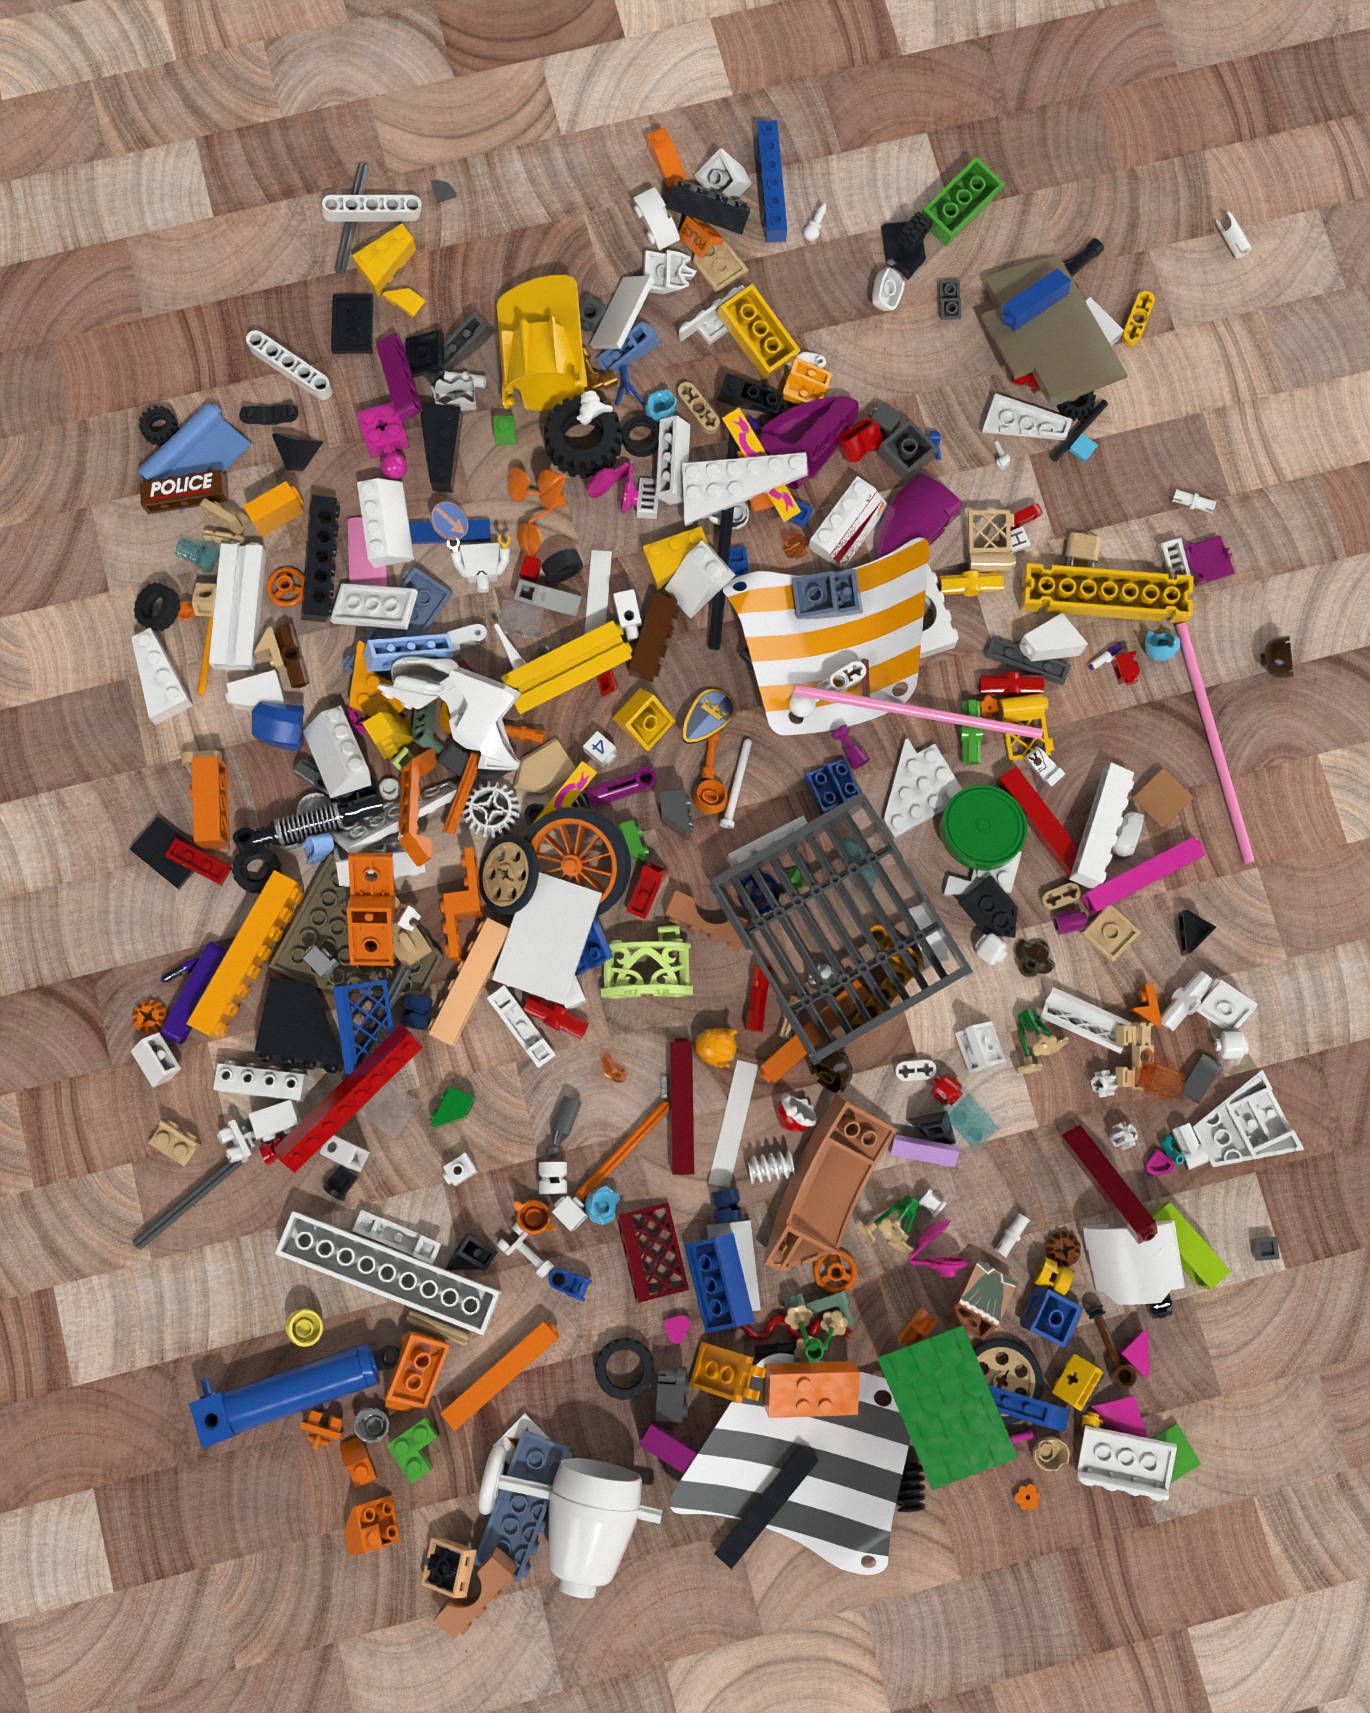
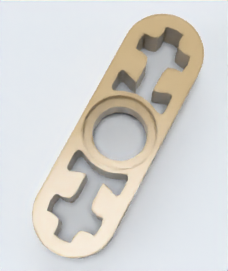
M684 382L678 387V398L705 433H716L720 426L719 417L692 383ZM683 390L690 391V396L693 399L691 402L687 394L683 395ZM702 404L705 409L697 413L693 410V406ZM707 419L710 422L714 421V427L711 425L707 426Z

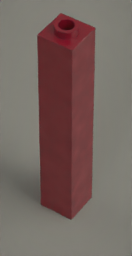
M675 1038V1042H670L672 1175H694L692 1042H688V1038Z
M1081 1124L1062 1134L1064 1147L1136 1242L1140 1244L1144 1241L1152 1240L1158 1233L1156 1221Z

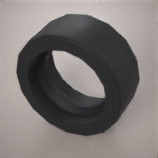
M645 415L630 418L622 429V443L625 450L636 457L652 455L659 446V426L657 422ZM642 426L649 428L653 433V440L650 444L637 446L631 443L629 434L632 429Z
M565 549L556 552L542 563V570L550 583L568 580L578 574L583 568V562L575 549Z

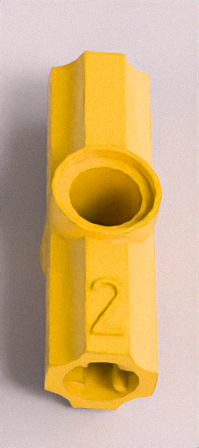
M967 571L961 575L939 577V591L941 590L943 595L963 594L964 596H977L981 592L1003 591L1004 589L1002 572L979 573L978 571Z

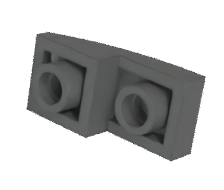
M939 280L941 320L961 319L960 280Z
M1203 1054L1179 1093L1199 1104L1223 1065Z

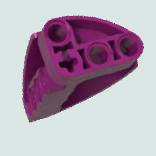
M848 396L813 400L783 412L762 427V434L758 437V440L768 456L805 452L807 454L808 475L790 482L786 486L796 490L807 478L813 479L839 446L836 437L849 429L854 422L859 410L858 401Z
M918 473L897 493L883 516L876 541L875 560L919 537L925 538L930 546L945 531L944 527H947L960 515L963 508L960 499L940 482L927 475Z

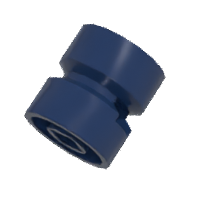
M405 995L403 1007L406 1009V1012L401 1015L400 1025L402 1024L404 1027L428 1030L430 1018L427 1016V1013L431 1012L433 999Z
M738 1188L711 1193L712 1205L716 1206L714 1211L715 1224L743 1219L742 1207L738 1206L740 1201Z

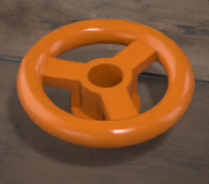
M281 568L275 571L269 577L266 585L269 599L280 607H293L299 604L303 598L304 575L294 568ZM287 574L295 575L300 580L301 587L295 586L293 580ZM277 579L276 586L278 588V591L274 594L272 587L274 581ZM285 584H289L288 588H283ZM291 592L299 594L291 601L279 600L284 594Z
M838 1250L839 1253L834 1255L827 1254L821 1256L814 1264V1279L817 1285L829 1294L850 1290L857 1279V1266L854 1259L842 1250ZM837 1256L848 1262L851 1275L846 1273L843 1265L838 1263ZM830 1257L831 1265L828 1267L827 1274L821 1278L820 1267ZM833 1268L839 1269L840 1273L838 1276H833ZM844 1279L848 1281L844 1286L838 1288L826 1285L830 1280L840 1281Z

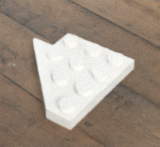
M909 739L904 741L883 822L893 839L942 813L952 797L962 790L936 744L916 753Z

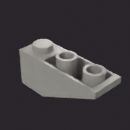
M522 578L519 579L514 599L577 616L582 596Z

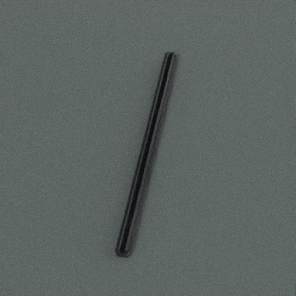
M729 431L727 459H738L737 452L740 451V448ZM734 506L721 511L717 554L727 566L729 565ZM723 588L713 597L708 649L714 651L720 650L725 605Z

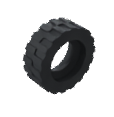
M161 583L148 584L138 594L137 600L134 603L135 619L142 626L151 628L156 632L168 629L179 615L180 599L178 598V593ZM159 598H162L161 609L153 617V605Z
M260 846L259 851L251 857H243L240 853L235 856V860L232 862L233 878L245 891L261 894L274 870L282 874V865L278 860L279 858L271 850ZM255 859L263 860L267 865L266 875L259 880L251 879L246 871L248 864Z

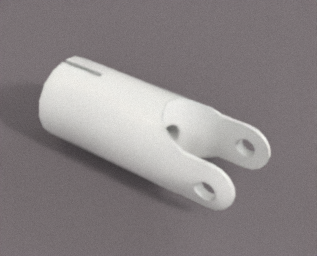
M1227 211L1231 219V227L1225 231L1218 220H1216V224L1235 258H1240L1250 252L1252 247L1234 216Z

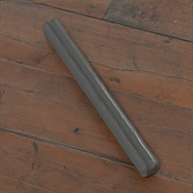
M358 164L351 195H364L369 173V166L367 164ZM348 207L349 210L356 209L354 207ZM345 222L334 268L338 274L346 273L357 222Z
M405 965L399 966L388 988L390 1009H392L411 973V969ZM383 998L382 1001H381V1003H382L384 1006H386V1005H385V998ZM379 1005L373 1017L382 1022L387 1016L386 1009ZM372 1019L366 1031L372 1035L379 1024ZM380 1028V1029L378 1030V1032L375 1034V1036H374L375 1038H377V1036H378V1034H379L381 1028ZM364 1033L359 1045L363 1047L370 1037ZM372 1039L365 1047L366 1051H370L375 1040ZM358 1047L356 1049V1054H358L360 1051ZM363 1051L357 1058L358 1066L367 1057V1054ZM344 1072V1074L342 1075V1080H344L349 1074L345 1075Z
M227 1160L133 1240L134 1245L138 1249H143L242 1165L241 1160L232 1163Z

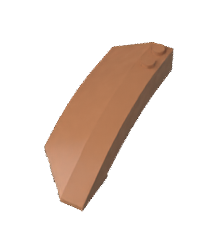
M836 1094L814 1130L798 1161L794 1174H792L775 1218L763 1263L783 1273L790 1270V1267L817 1261L819 1257L827 1254L834 1255L839 1253L838 1250L864 1187L898 1129L854 1102Z

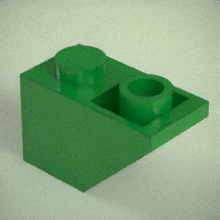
M450 1086L449 1090L445 1089L440 1097L442 1103L439 1109L435 1108L429 1119L432 1121L430 1126L439 1128L466 1119L476 1099Z

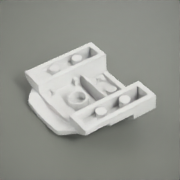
M1156 1221L1158 1233L1152 1240L1144 1241L1140 1244L1136 1242L1126 1227L1109 1228L1108 1224L1086 1225L1083 1228L1086 1249L1089 1251L1096 1292L1106 1293L1116 1304L1135 1305L1161 1303L1171 1290L1184 1288L1185 1284L1175 1221Z

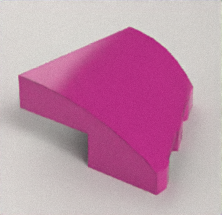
M1134 1395L1090 1406L1092 1412L1100 1416L1099 1418L1109 1430L1148 1438Z

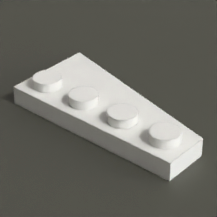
M995 393L982 432L1065 440L1073 419Z

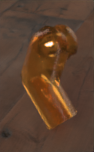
M611 1055L601 1058L604 1073L608 1079L616 1083H622L627 1079V1072L613 1065Z

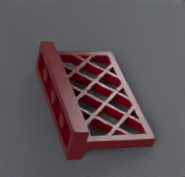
M669 1202L616 1215L636 1303L689 1290ZM664 1208L666 1219L663 1224H660L652 1219V1216L656 1210ZM652 1211L649 1216L644 1214L646 1212ZM640 1214L647 1219L641 1230L633 1225L632 1216ZM650 1221L660 1227L654 1238L644 1232ZM663 1229L671 1234V1241L668 1246L657 1240ZM641 1235L652 1240L647 1251L642 1250L638 1246V1240ZM655 1243L665 1249L660 1260L649 1254ZM668 1251L676 1256L677 1261L673 1268L662 1262ZM647 1256L657 1262L652 1273L644 1270L643 1262ZM660 1265L671 1271L665 1282L654 1276ZM673 1273L681 1277L683 1287L674 1289L667 1284ZM653 1278L661 1283L662 1287L658 1293L650 1295L648 1285ZM665 1287L670 1289L668 1291L663 1292Z

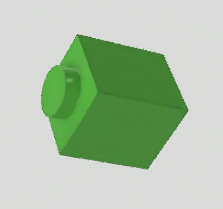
M514 415L494 417V436L497 446L517 445Z

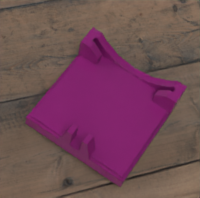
M1221 535L1195 544L1190 542L1183 546L1191 576H1194L1195 586L1235 574L1230 560L1232 553L1228 554L1230 548H1225Z

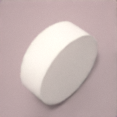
M387 778L380 783L379 792L384 799L394 800L400 795L401 787L395 779Z

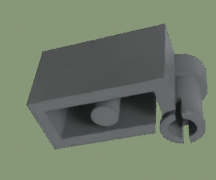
M659 1367L655 1421L682 1423L683 1417H687L688 1403H684V1394H689V1380H685L686 1367Z

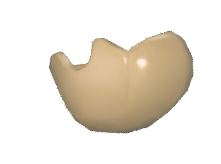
M1045 1436L1037 1441L1033 1447V1459L1036 1465L1045 1471H1058L1062 1465L1069 1462L1070 1451L1067 1445L1057 1437Z

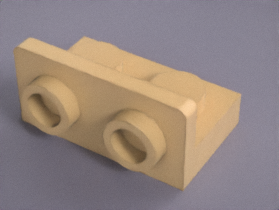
M204 498L200 503L207 517L238 536L251 521L248 516L225 502H211Z
M169 1119L167 1122L160 1120L158 1123L160 1126L148 1144L182 1166L187 1167L201 1146L196 1141L198 1137L188 1131L184 1134L178 1130L180 1126Z

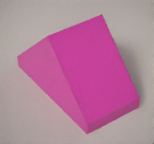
M1138 1330L1118 1350V1354L1140 1376L1149 1377L1148 1331Z

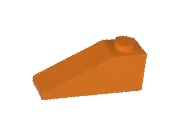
M663 127L648 133L647 149L668 190H671L674 177L688 181L666 128Z

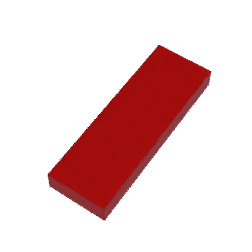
M176 837L165 854V857L220 886L223 885L232 870L230 865Z

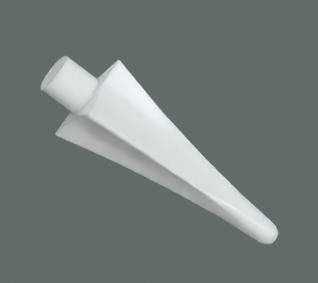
M497 623L494 624L512 671L525 665L526 662L509 642Z

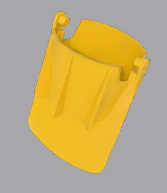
M549 275L532 279L504 293L497 302L502 368V403L504 408L510 409L512 405H515L514 398L509 396L513 394V387L520 390L524 408L531 411L553 410L556 404L562 405V400L566 398L572 400L575 395H580L581 397L584 393V388L587 387V377L583 357L576 280L568 275Z

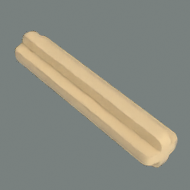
M410 1311L407 1315L406 1322L463 1346L467 1345L470 1335L468 1333L413 1311Z

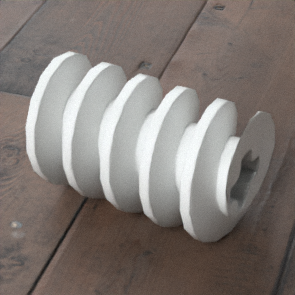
M789 1150L786 1151L785 1157H783L780 1151L777 1152L776 1159L772 1153H769L768 1160H766L763 1154L760 1155L759 1161H757L755 1156H751L750 1163L747 1160L751 1184H754L755 1177H758L760 1183H762L764 1176L769 1181H772L773 1174H775L778 1180L781 1178V1173H784L786 1179L789 1178L790 1172L794 1174L792 1155Z

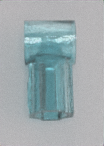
M185 539L179 541L176 546L175 555L177 557L194 563L196 567L208 573H212L220 557V553L215 549L205 545L201 547Z

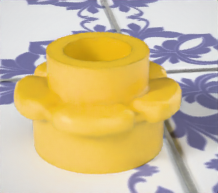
M1086 1412V1415H1081V1426L1084 1428L1085 1425L1100 1428V1424L1102 1425L1103 1421L1099 1419L1100 1416L1093 1412Z

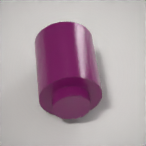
M1075 909L1054 914L1053 923L1057 934L1062 935L1085 929L1087 924L1085 912Z

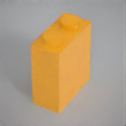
M287 481L243 505L261 538L304 513L301 507L304 503L294 486L290 487Z

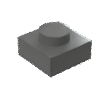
M1277 1237L1252 1238L1255 1261L1280 1259Z

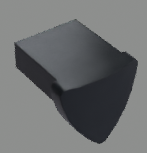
M340 1165L329 1180L325 1181L323 1189L330 1196L344 1201L346 1199L345 1195L359 1178Z

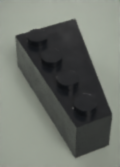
M674 177L666 205L667 209L741 235L750 213V207L747 206L746 202L731 200L724 194L714 193L707 188L697 186L678 177Z

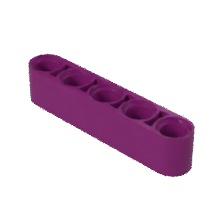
M392 332L376 342V347L395 411L398 417L405 422L422 412V406L402 341L396 333Z

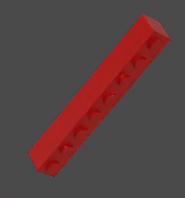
M402 1024L395 1029L274 1148L279 1161L296 1173L423 1048L418 1039Z

